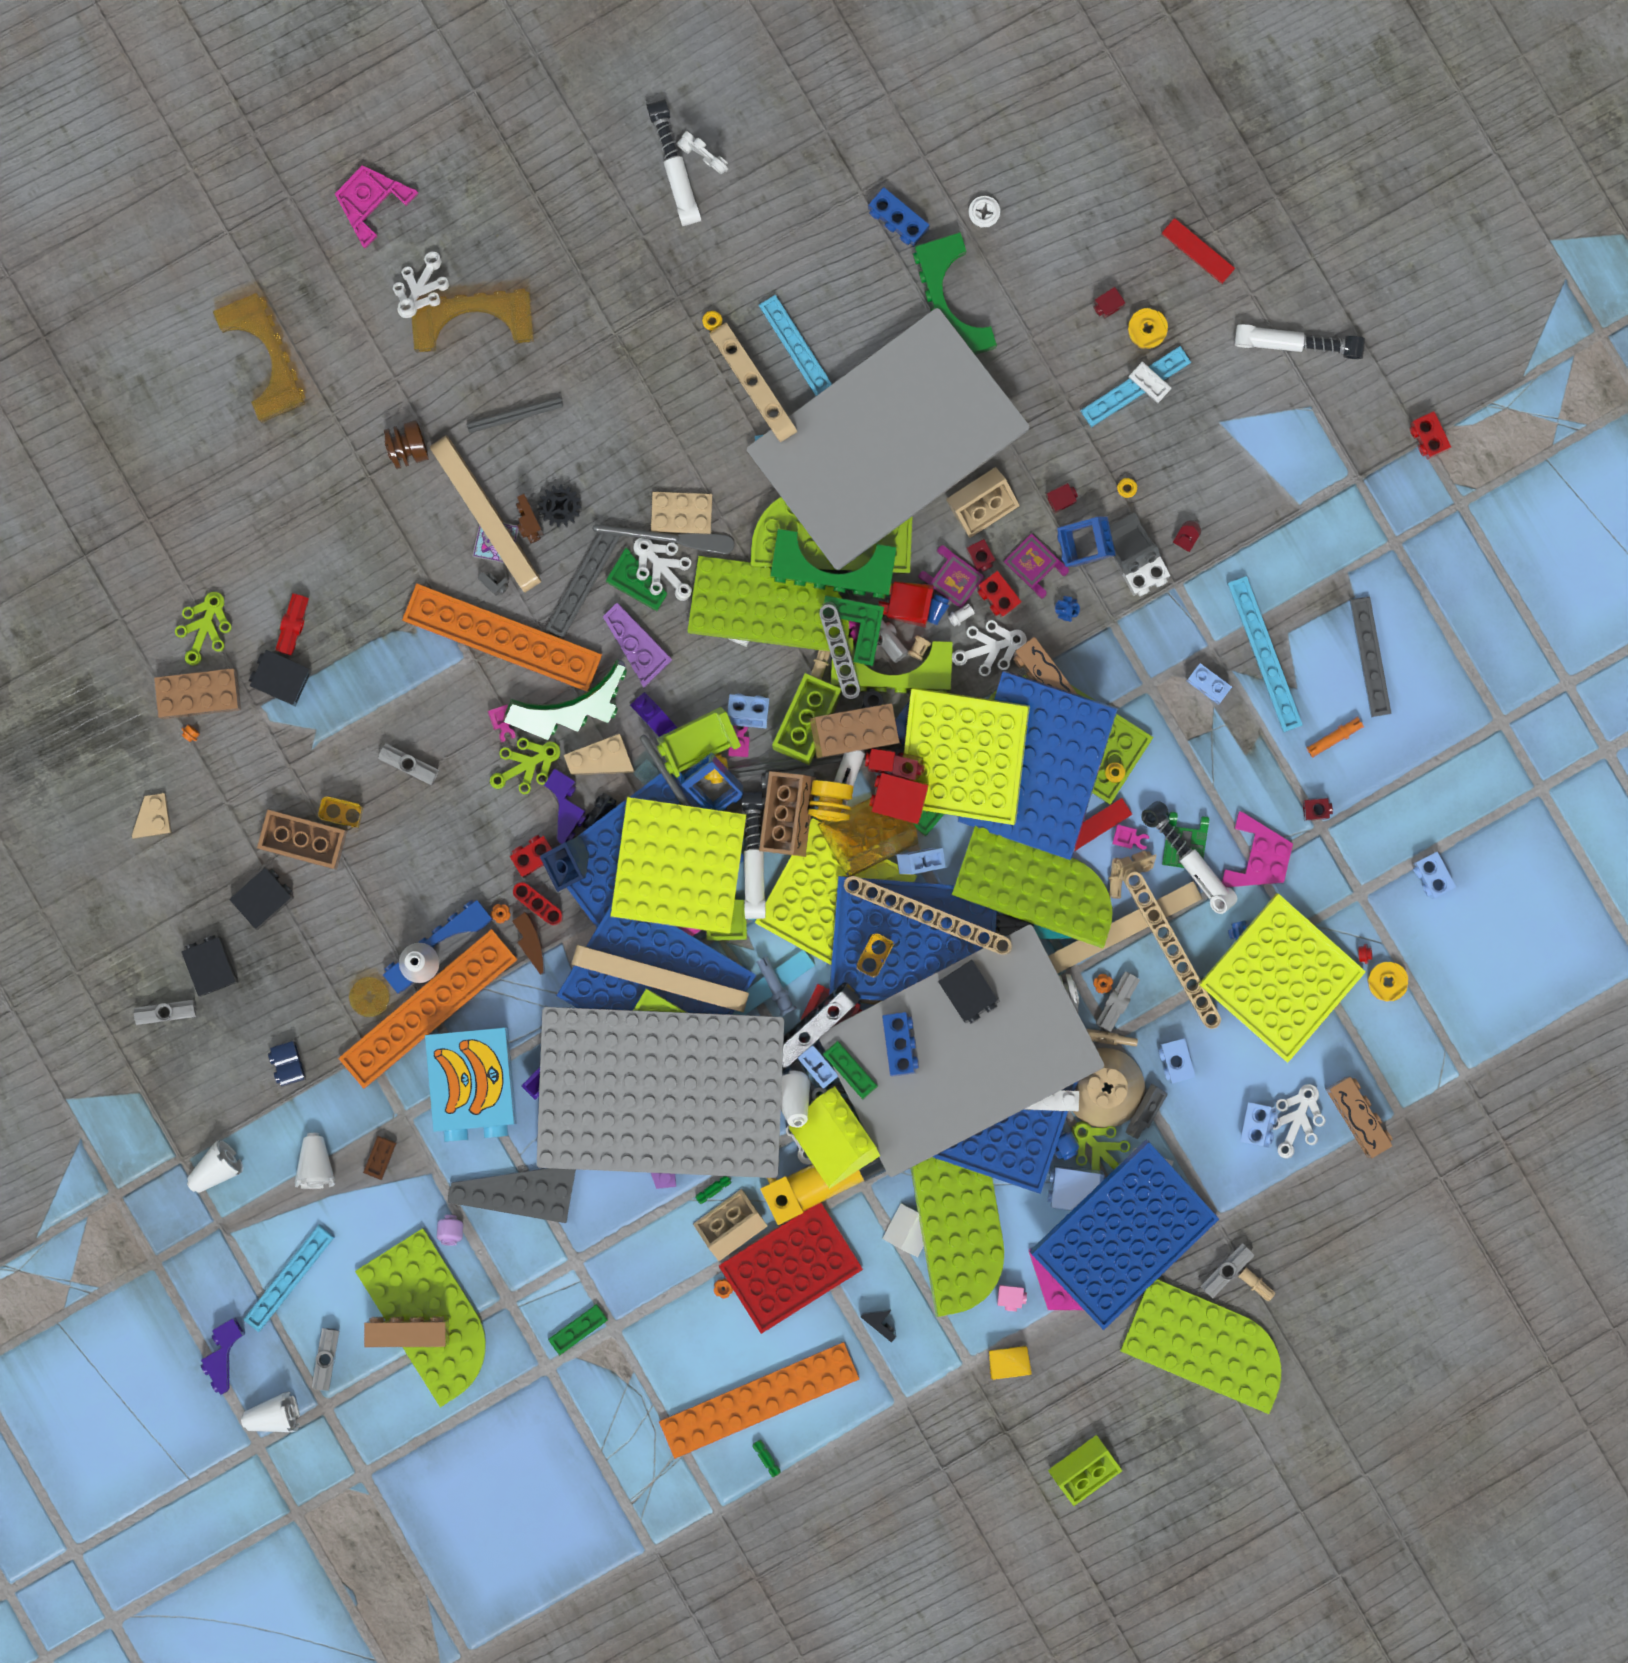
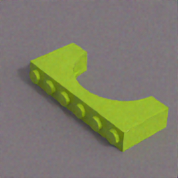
M848 638L847 643L850 649L852 660H854L855 649L853 646V638ZM933 641L930 654L925 662L917 669L902 675L880 674L864 664L853 662L860 684V692H866L867 688L875 689V691L880 693L887 692V689H894L895 693H907V690L912 688L944 693L950 692L953 642ZM832 659L831 685L841 688ZM842 665L840 671L843 674H848L851 668L848 665ZM848 684L845 687L846 691L847 688H855V691L857 689L854 684Z

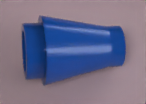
M937 594L931 598L928 622L938 625L940 619L950 606L948 604L949 599Z

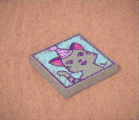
M503 523L505 528H508L513 535L514 542L516 543L519 533L517 525ZM479 525L472 557L505 564Z

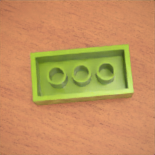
M805 673L772 744L773 750L810 765L816 753L810 719L833 714L842 696L841 688Z

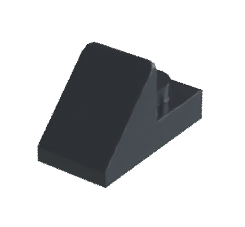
M891 1310L861 1314L860 1317L891 1343L897 1337L894 1334L896 1330L888 1323L882 1324Z

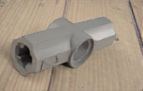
M882 619L877 646H882L892 660L897 663L908 654V651L896 637L895 627L889 622L885 623Z
M386 743L378 756L379 760L431 786L439 772L438 769ZM407 759H411L414 762L410 770H406L403 766Z
M1126 971L1124 972L1117 987L1112 990L1105 1003L1106 1006L1096 1022L1098 1026L1109 1032L1112 1031L1119 1016L1127 1008L1131 1000L1130 997L1140 979Z
M187 1000L134 1008L136 1025L197 1017L195 1001ZM163 1007H168L170 1010L167 1018L161 1016V1009Z
M1241 1243L1200 1287L1213 1299L1255 1255ZM1226 1265L1232 1267L1233 1271L1230 1276L1222 1274V1269Z
M322 1328L312 1388L325 1391L330 1389L333 1366L336 1361L335 1355L339 1330ZM323 1354H328L331 1358L328 1365L321 1362Z

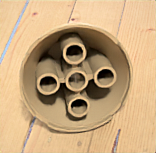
M1098 1048L1097 1051L1104 1063V1068L1078 1081L1075 1091H1079V1111L1072 1112L1081 1121L1099 1128L1116 1127L1134 1116L1144 1098L1145 1082L1139 1066L1130 1056L1116 1049ZM1105 1082L1111 1087L1109 1093L1102 1091Z

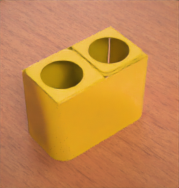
M324 797L321 800L318 816L322 820L359 828L364 808L356 803ZM331 804H336L340 808V814L336 818H330L326 813L327 807ZM349 809H356L359 812L360 816L357 822L351 823L347 821L346 812Z
M873 934L857 963L856 969L875 978L888 957L894 942L880 934ZM877 940L883 941L886 945L885 952L875 954L872 951L873 942ZM867 958H872L876 961V969L872 972H866L862 967L863 961Z
M1027 1346L988 1351L991 1379L1032 1375Z

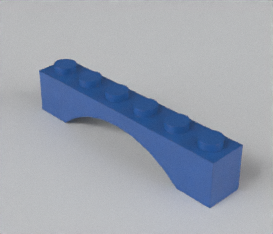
M471 900L463 906L465 909L459 915L457 912L447 919L449 923L444 927L439 925L432 931L433 935L430 938L426 939L424 937L418 943H425L433 948L439 942L455 934L478 932L493 919L478 900L475 902ZM417 958L413 962L414 966L418 964ZM393 962L384 969L386 973L383 976L397 994L402 993L414 983L405 978L401 973L399 962L397 964Z

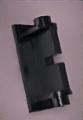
M605 793L598 796L594 802L595 807L585 816L586 819L582 827L588 829L600 820L603 814L606 815L616 808L617 800Z
M1010 915L996 916L995 933L1010 935L1027 925H1032L1034 928V924Z

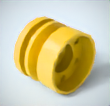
M813 780L811 794L818 796L819 801H810L809 805L818 807V810L809 809L808 815L820 820L833 822L849 820L850 815L841 813V810L848 811L851 810V807L842 803L843 800H852L854 786Z

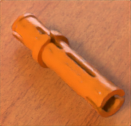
M1357 716L1347 724L1339 725L1337 730L1307 746L1306 749L1310 756L1314 758L1341 740H1347L1351 734L1364 728Z

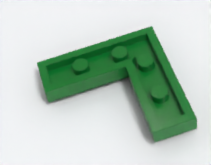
M825 596L824 603H834L838 608L840 619L861 623L853 662L873 666L884 607ZM827 607L823 610L825 616L831 617L834 614V610Z

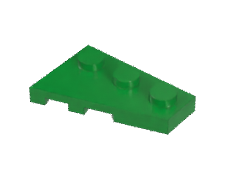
M625 548L606 579V583L658 612L668 593L663 588L658 595H653L650 592L652 576L649 575L646 580H639L636 573L639 569V561ZM644 571L639 572L641 576H646ZM653 586L655 591H659L658 586Z

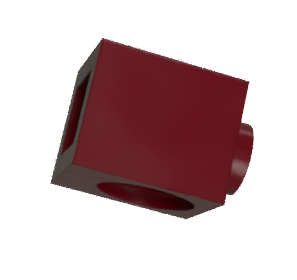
M1113 287L1094 300L1095 306L1093 308L1099 317L1102 315L1106 319L1123 308L1126 303L1117 289Z
M1068 483L1046 494L1054 514L1076 504V498L1078 497L1073 486L1070 487Z
M985 539L966 548V552L976 571L981 569L984 572L993 567L992 563L995 562V558ZM978 552H984L987 555V559L984 562L976 559Z
M904 753L897 754L894 760L892 775L912 780L918 779L920 775H923L925 764L922 763L923 757ZM906 762L913 765V771L907 770Z
M1328 798L1302 801L1304 821L1326 820L1333 814L1332 803H1329ZM1315 804L1323 807L1321 815H1316L1313 812Z

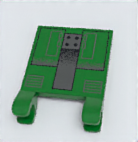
M1170 812L1169 824L1175 826L1174 830L1177 834L1180 833V838L1186 841L1185 844L1188 848L1196 849L1204 859L1209 817H1201L1200 829L1197 830L1176 827L1178 813ZM1169 840L1165 841L1162 865L1184 868L1180 863L1181 855L1176 854L1177 850L1171 847Z

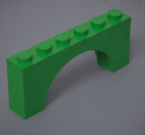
M961 232L916 246L915 253H912L915 264L920 265L921 272L918 273L921 283L926 284L927 290L924 292L927 301L932 302L933 309L931 311L936 308L940 309L975 355L996 349L997 344L991 326L978 328L961 322L949 310L944 299V276L950 265L958 258L966 255L967 252Z
M778 529L770 576L774 578V582L786 584V580L794 581V585L803 587L806 586V583L814 584L813 588L825 590L826 587H833V591L845 593L846 589L852 590L853 594L865 596V593H871L874 598L885 599V596H889L897 547L877 544L872 558L860 569L846 574H831L815 568L804 558L798 546V532Z

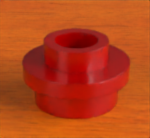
M1368 944L1359 946V961L1369 964V960L1373 958L1372 948H1368Z

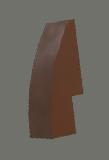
M524 912L512 921L523 936L517 943L539 974L543 975L545 973V964L540 938L530 917Z

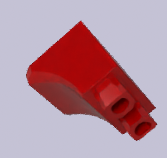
M894 581V584L891 583L890 603L879 601L878 606L884 607L883 615H887L889 619L926 628L934 585Z

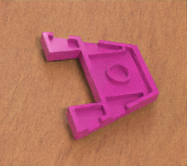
M362 165L335 195L363 248L366 249L378 236L363 221L390 193H393L405 206L419 193Z
M1239 811L1234 829L1254 834L1245 874L1225 869L1222 883L1225 887L1284 883L1293 843Z
M1029 1252L1047 1309L1084 1310Z

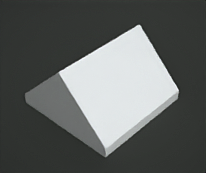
M901 1203L882 1239L916 1257L919 1256L924 1247L919 1214L917 1211Z

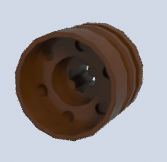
M417 420L404 423L405 433L402 434L397 426L393 427L395 436H392L389 428L384 430L386 450L397 470L401 469L400 459L402 458L406 467L409 466V456H412L416 463L429 460Z

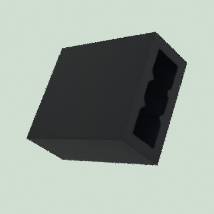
M265 650V653H261L257 660V664H259L257 670L253 671L250 675V687L296 707L312 670Z
M264 868L229 899L256 930H259L294 899L291 895L293 893L291 888L286 883L282 885L278 881L280 876L273 869Z
M215 935L204 939V943L199 945L196 942L185 946L186 950L181 951L199 997L238 983L221 937L216 938Z
M970 960L938 981L964 1023L970 1022L972 1024L981 1018L980 1014L985 1011L987 1013L993 1011L998 1007L996 1004L1000 1002L973 960Z

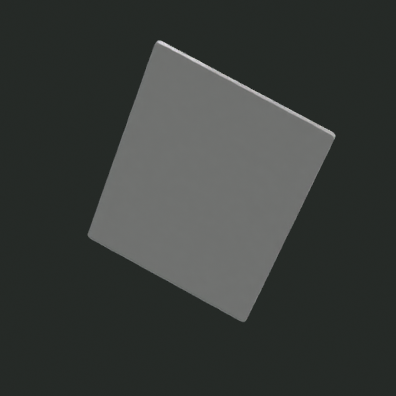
M936 308L790 415L789 419L795 426L797 433L780 443L773 431L770 430L749 445L747 452L836 570H840L1029 431L1030 426L941 310Z
M1027 925L1006 936L1013 945L1009 954L1000 955L983 948L831 1027L819 1038L825 1052L839 1041L878 1086L862 1100L835 1069L861 1123L880 1154L879 1158L890 1177H894L1104 1068V1063L1032 925ZM1001 940L998 943L1000 951L1003 952L1008 949L1009 945L1006 940ZM970 960L974 961L1000 1001L996 1004L998 1006L996 1009L989 1013L987 1011L979 1015L981 1018L972 1024L970 1022L964 1023L938 982ZM907 1012L909 1017L912 1016L914 1028L910 1029L911 1037L915 1036L916 1048L913 1049L914 1057H918L919 1068L916 1069V1074L892 1077L889 1071L882 1015ZM897 1019L893 1026L896 1030H899L903 1027L904 1022L902 1019ZM905 1039L897 1041V1049L902 1050L906 1047ZM902 1059L899 1062V1068L901 1070L908 1068L909 1061Z
M544 1007L542 1010L537 1166L539 1168L776 1178L779 1165L784 1018L774 1016Z

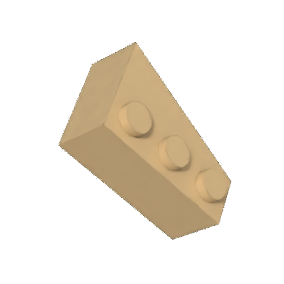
M620 734L564 755L571 775L635 773Z

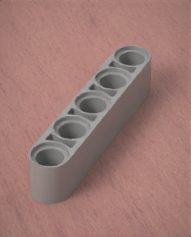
M825 602L820 607V618L842 693L846 698L853 699L860 692L859 680L838 608L832 602ZM830 607L834 610V614L831 617H827L824 615L823 610ZM833 626L838 627L840 633L836 636H832L829 633V629ZM836 646H843L846 650L845 653L842 655L836 654L834 651ZM848 665L851 671L848 674H843L840 671V667ZM848 684H854L857 689L855 692L849 693L845 687Z

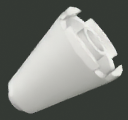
M414 943L407 946L401 953L399 967L405 978L415 983H423L436 975L439 969V958L431 946L425 943ZM417 958L418 964L414 966L413 962Z
M789 1071L790 1074L787 1075L782 1073L781 1111L790 1126L801 1127L808 1120L810 1081L803 1072Z
M308 1133L302 1142L295 1187L301 1185V1189L324 1188L323 1184L328 1183L329 1187L335 1185V1178L324 1138L319 1136V1133Z
M216 1141L187 1177V1185L193 1192L200 1193L242 1173L243 1164L240 1159L238 1161L235 1159L234 1155L236 1152L227 1143Z
M290 1392L282 1393L246 1410L241 1417L242 1426L248 1431H298L300 1423L296 1424V1418L300 1417L295 1397L289 1396Z

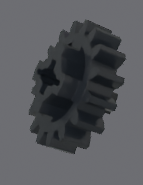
M560 484L559 489H556L553 485V491L545 490L546 497L540 496L543 503H538V506L543 508V510L539 511L540 515H546L543 520L545 522L550 520L549 525L551 527L554 523H557L558 528L561 527V524H564L567 528L569 521L573 524L575 523L574 516L580 517L577 510H582V507L577 505V503L581 502V499L575 498L577 495L576 491L570 493L571 487L568 486L564 490L562 484ZM556 494H565V496L557 497ZM550 500L552 505L549 511H547V503ZM573 501V510L570 513L569 505ZM558 502L563 504V510L557 509L556 504ZM557 515L565 517L564 519H555Z

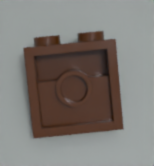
M525 494L517 497L519 502L516 503L522 516L518 518L520 524L517 527L523 538L527 537L530 544L539 541L541 539L540 536L544 534Z

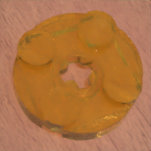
M366 977L358 980L353 985L349 993V1001L351 1007L358 1014L364 1017H375L387 1009L390 993L383 981L373 977ZM369 991H371L372 995H375L372 1003L364 999V996H367Z

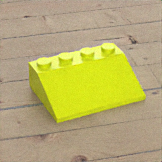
M835 1086L817 1097L809 1105L808 1120L803 1126H788L829 1189L880 1157L876 1146Z

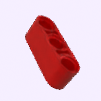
M523 882L517 883L514 886L513 895L545 922L553 926L559 925L562 922L563 913L531 886ZM521 886H525L528 890L525 897H519L517 894V890ZM542 899L543 907L539 910L534 909V900ZM551 911L559 913V919L556 922H551L548 918Z

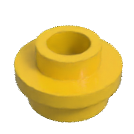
M708 311L704 314L702 322L707 330L713 331L722 325V317L716 311ZM715 318L716 323L710 324L709 319Z
M1131 478L1122 479L1117 486L1118 493L1124 498L1133 497L1137 492L1136 482ZM1125 485H1129L1131 487V490L1129 492H1126L1123 489Z
M1111 763L1106 767L1105 776L1110 782H1120L1125 776V769L1119 763ZM1117 769L1119 775L1113 776L1111 771Z

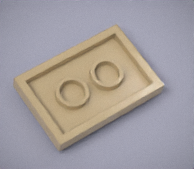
M653 492L651 531L711 534L712 494Z

